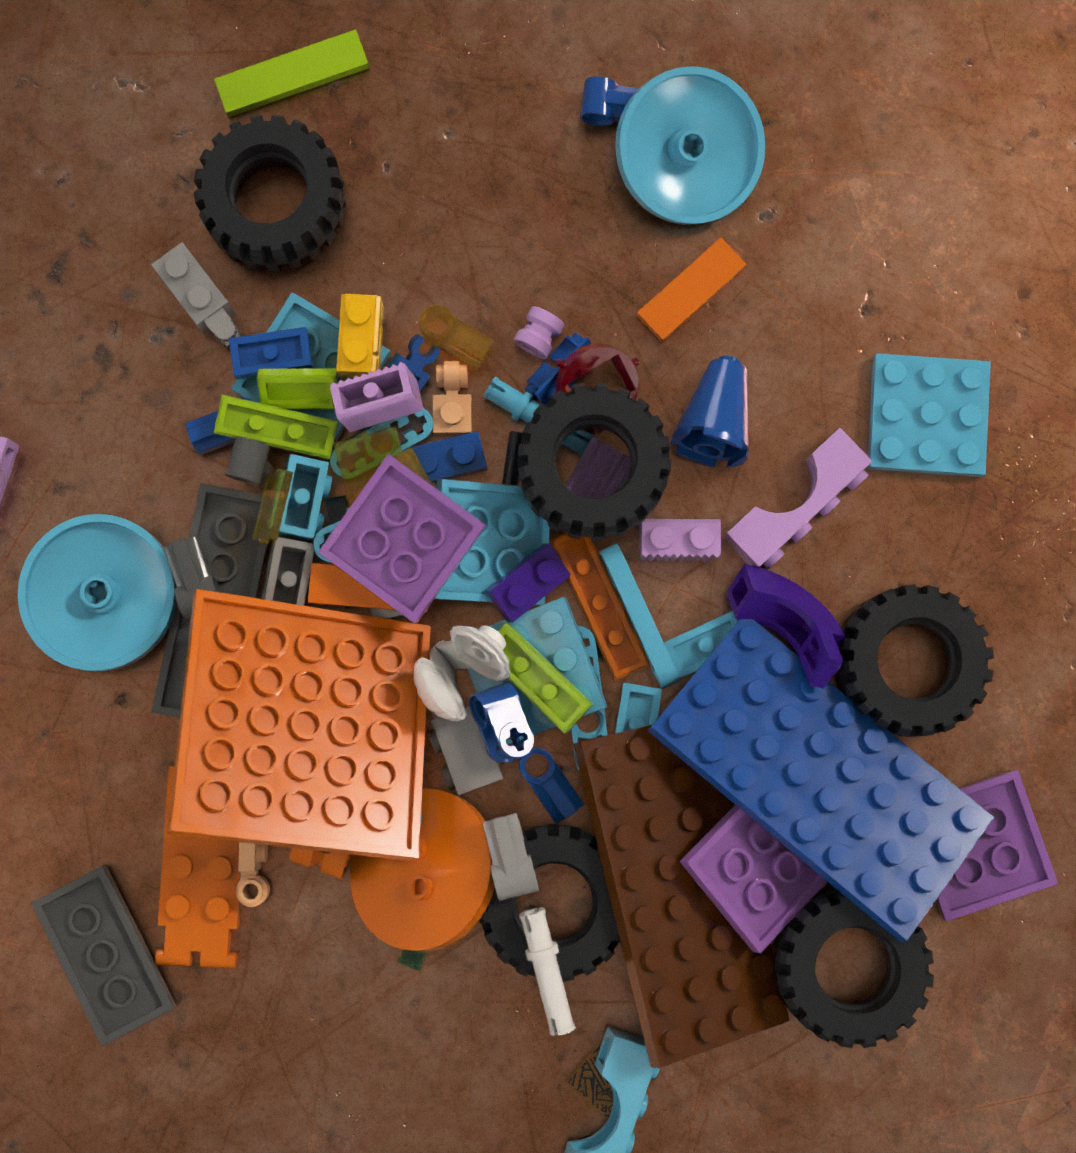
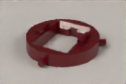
M596 343L583 346L570 354L565 361L561 359L556 361L555 365L560 368L556 379V392L560 390L564 393L571 391L568 385L570 382L611 358L625 389L631 391L630 397L636 400L639 390L636 366L640 362L637 357L631 360L626 354L607 344ZM590 428V434H597L598 428Z

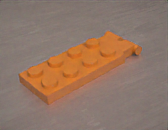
M169 766L158 926L166 927L164 949H157L155 963L156 965L191 967L194 952H200V967L236 969L238 955L235 952H230L231 930L240 928L241 903L236 896V886L241 876V871H238L239 842L168 834L175 766Z

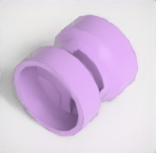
M532 306L526 316L529 325L519 329L513 341L526 352L538 358L547 359L552 350L551 337L559 336L565 324L547 310Z

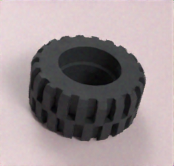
M262 115L250 116L251 123L242 126L238 120L229 125L231 132L226 136L219 132L211 140L215 146L212 151L204 149L199 159L203 169L195 170L194 183L198 188L194 192L195 204L200 211L199 216L217 245L223 248L230 258L236 262L243 260L248 268L259 270L261 265H265L269 272H281L282 264H289L291 270L302 267L300 260L307 256L312 261L322 255L319 247L323 243L330 247L336 239L334 229L335 227H342L345 218L342 208L347 206V195L344 190L345 184L331 148L326 147L324 139L316 131L309 133L306 124L296 119L292 121L291 125H288L285 116L272 115L271 121H264ZM271 166H283L293 169L303 176L306 183L304 199L300 206L285 219L273 223H258L244 218L239 212L237 197L240 188L246 179L256 171Z
M596 382L595 388H585V384L581 383L572 385V391L564 393L560 390L551 395V400L546 405L541 403L533 412L532 420L526 423L518 449V472L521 489L525 499L529 500L533 512L538 518L542 517L548 522V526L557 532L562 530L569 533L568 537L579 540L580 537H589L591 541L603 540L604 537L612 535L616 538L626 534L630 528L640 525L645 521L650 512H653L660 501L671 472L672 459H669L671 446L669 437L663 434L662 428L664 424L659 416H652L648 411L650 405L642 398L638 401L630 397L631 391L619 387L618 391L607 389L608 383ZM585 428L604 429L614 433L626 444L631 456V471L625 484L614 494L605 498H586L571 492L561 481L556 467L557 452L566 437L577 430Z
M915 584L903 585L899 588H891L865 601L846 620L847 625L843 629L845 638L838 648L843 662L838 670L839 675H835L837 686L843 687L846 696L857 704L855 707L862 715L869 714L875 719L873 721L875 725L882 729H887L898 736H929L955 728L956 723L966 721L974 714L972 708L976 704H982L987 695V692L983 690L985 683L992 682L994 670L988 669V660L994 659L993 647L986 648L984 637L989 636L985 624L977 625L973 618L978 614L970 605L966 607L959 604L960 597L951 592L946 594L940 593L939 587L930 585L916 587ZM913 624L926 628L936 636L945 652L946 672L944 679L935 692L923 698H906L894 693L883 680L879 670L878 651L881 641L891 630L902 625Z
M547 824L526 829L522 832L527 855H531L534 869L546 864L567 865L578 871L590 887L592 909L585 925L572 936L552 940V942L557 943L559 950L556 958L562 981H572L575 976L583 973L587 976L596 971V967L603 961L607 962L615 954L614 950L617 945L621 943L596 837L580 828L559 824ZM494 887L490 902L479 920L485 932L484 937L489 946L492 945L497 952V957L505 965L509 963L516 968L517 973L525 977L527 975L536 977L533 963L527 960L525 952L528 949V944L517 910V897L499 901Z
M826 889L817 892L818 896L811 899L785 926L782 935H777L774 943L777 947L776 956L773 957L774 971L777 977L776 985L785 1001L786 1007L806 1029H809L817 1037L827 1042L830 1040L836 1042L841 1047L853 1048L854 1044H860L864 1048L875 1047L877 1045L876 1041L884 1039L887 1042L899 1037L896 1031L902 1026L909 1029L917 1021L912 1017L917 1008L919 1007L924 1010L929 1001L928 998L924 997L926 987L933 988L934 975L929 973V964H933L934 960L932 951L927 949L924 943L928 938L923 929L917 926L910 938L901 943L840 891ZM845 928H859L869 931L881 941L887 954V971L883 983L872 996L854 1004L841 1003L829 997L820 987L815 973L816 959L822 945L831 935Z

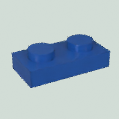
M306 327L229 338L233 373L236 379L256 377L259 369L313 368L309 333Z
M478 431L404 450L408 468L430 484L437 483V479L450 480L488 470Z

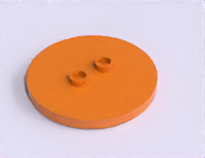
M425 788L422 789L421 808L423 822L420 825L419 858L415 861L353 855L350 869L353 901L365 926L386 944L416 952L438 950L453 944L465 936L484 914L495 887L490 867L493 862L483 826L485 819L474 806L459 796L442 790Z

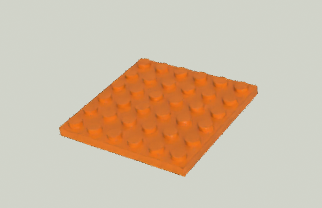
M196 589L193 594L168 834L406 861L418 859L426 706L418 696L413 673L415 662L423 657L429 660L431 626Z

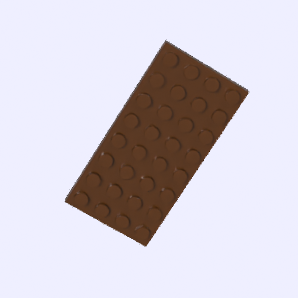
M652 725L573 743L650 1066L652 1068H661L786 1023L790 1019L785 1001L776 985L777 977L774 971V955L771 943L761 953L753 952L680 863L691 849L734 807V803L649 733L648 730Z

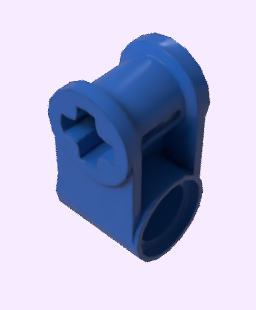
M505 682L472 694L469 697L471 715L478 725L490 758L503 764L523 757L530 752L534 742L533 734L521 708L519 695L511 683ZM511 739L513 746L508 747L506 740Z

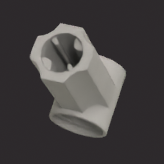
M517 813L484 821L483 826L493 862L490 867L499 901L539 891L531 855H527Z

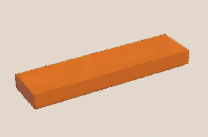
M565 533L551 539L552 548L571 574L567 578L568 583L594 635L614 682L650 666L591 538L580 537L579 540L568 537L569 533Z

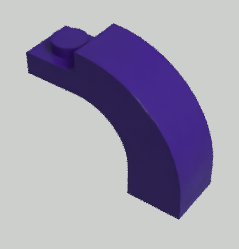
M744 564L726 592L735 618L740 620L753 619L758 624L766 626L784 637L797 652L809 685L824 689L843 662L838 646L845 638V634L838 621L817 598L798 584L772 571Z

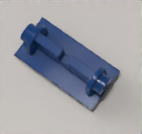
M575 332L571 337L567 335L561 344L552 352L550 358L554 362L558 359L565 361L574 351L592 343L588 337L583 339ZM543 362L535 373L527 379L528 385L524 390L532 394L534 399L538 397L540 402L546 405L551 400V395L556 393V379L560 368L556 366L554 369L546 362ZM577 378V379H575L574 381L570 382V383L568 384L569 387L571 388L572 385H574L579 378Z

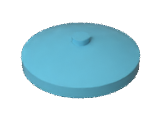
M704 67L675 68L657 75L644 83L626 104L616 132V159L621 177L630 194L651 214L677 224L691 225L710 222L722 218L738 208L756 186L765 158L764 129L760 115L751 98L732 79L720 72Z
M89 514L78 516L52 528L32 548L20 573L18 606L27 633L46 655L71 668L100 672L120 669L137 662L158 645L168 631L175 615L177 601L174 588L177 585L164 547L150 532L141 526L113 515Z

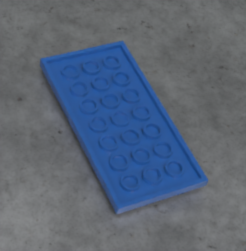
M739 619L649 728L648 732L899 942L907 941L994 817L890 731L875 725L873 717L869 714L862 715L855 707L857 704L830 682L827 683L824 689L810 686L800 658L755 620Z

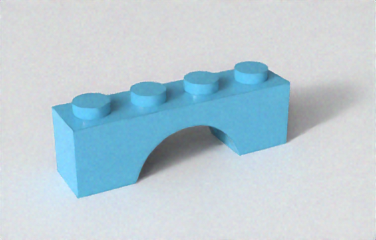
M607 1026L594 1065L610 1083L612 1088L613 1107L610 1116L602 1128L595 1134L581 1140L568 1141L564 1153H631L635 1141L633 1129L637 1117L642 1118L647 1108L648 1094H646L650 1079H655L659 1073L660 1068H652L650 1066L644 1038Z

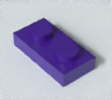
M543 543L485 590V592L507 622L513 623L571 574L551 545Z

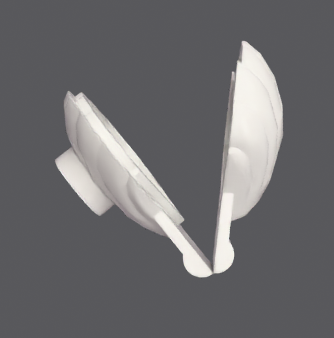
M486 625L481 626L479 629L470 626H454L450 630L451 641H439L429 651V660L421 657L415 662L413 674L418 696L422 699V703L438 717L451 721H462L467 716L465 704L455 687L456 670L471 668L481 675L496 681H503L510 676L509 660L503 651L506 647V641L498 631Z

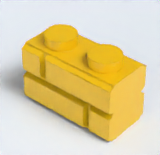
M341 294L336 372L342 381H346L347 378L353 379L355 375L360 377L362 373L368 375L370 371L375 373L377 369H380L383 334L381 324L384 319V305L381 296Z

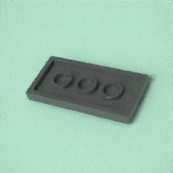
M102 865L31 903L102 1047L177 1007L107 865Z

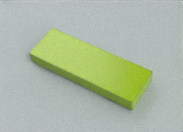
M222 395L214 434L234 439L236 437L249 438L270 447L330 460L338 421Z
M505 623L498 632L506 641V647L503 651L509 660L510 676L507 679L564 734L568 733L594 704L510 623Z

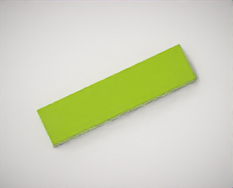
M355 29L214 78L229 118L364 71L370 67Z

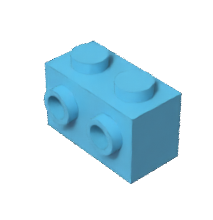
M294 454L289 455L284 466L270 537H281L310 543L314 536L323 528L325 514L319 513L322 498H328L331 488L332 476L327 475L329 462Z

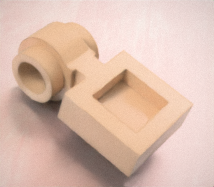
M444 361V365H436L437 388H444L446 395H433V434L463 435L471 433L472 396L471 394H458L460 388H468V366L460 365V361Z
M239 842L238 871H241V876L236 886V896L241 904L247 907H256L264 903L270 894V885L267 879L262 875H258L261 869V862L267 861L268 845ZM250 883L257 886V897H253L248 893Z

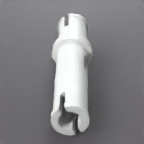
M540 907L538 910L533 908L519 914L528 944V949L525 952L527 960L533 963L549 1025V1033L551 1036L556 1034L558 1036L573 1031L575 1024L572 1020L556 958L559 950L557 943L552 942L545 916V908Z

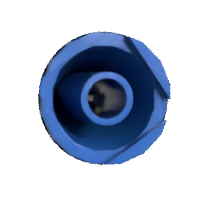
M720 356L709 363L672 434L671 446L674 444L678 445L676 452L680 456L692 462L715 467L716 460L728 461L726 468L742 465L747 460L749 453L747 369L741 364L739 359L732 356Z

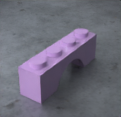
M841 428L833 433L807 458L806 462L811 474V488L802 506L784 513L768 512L755 506L725 534L724 540L748 565L759 568L763 564L769 569L785 554L780 549L782 545L790 538L797 543L813 528L808 523L812 517L818 512L825 517L841 502L836 495L847 486L853 491L869 476L864 469L872 460Z

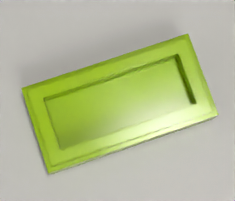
M336 368L258 370L257 380L260 403L283 409H335L330 386L332 382L338 384Z

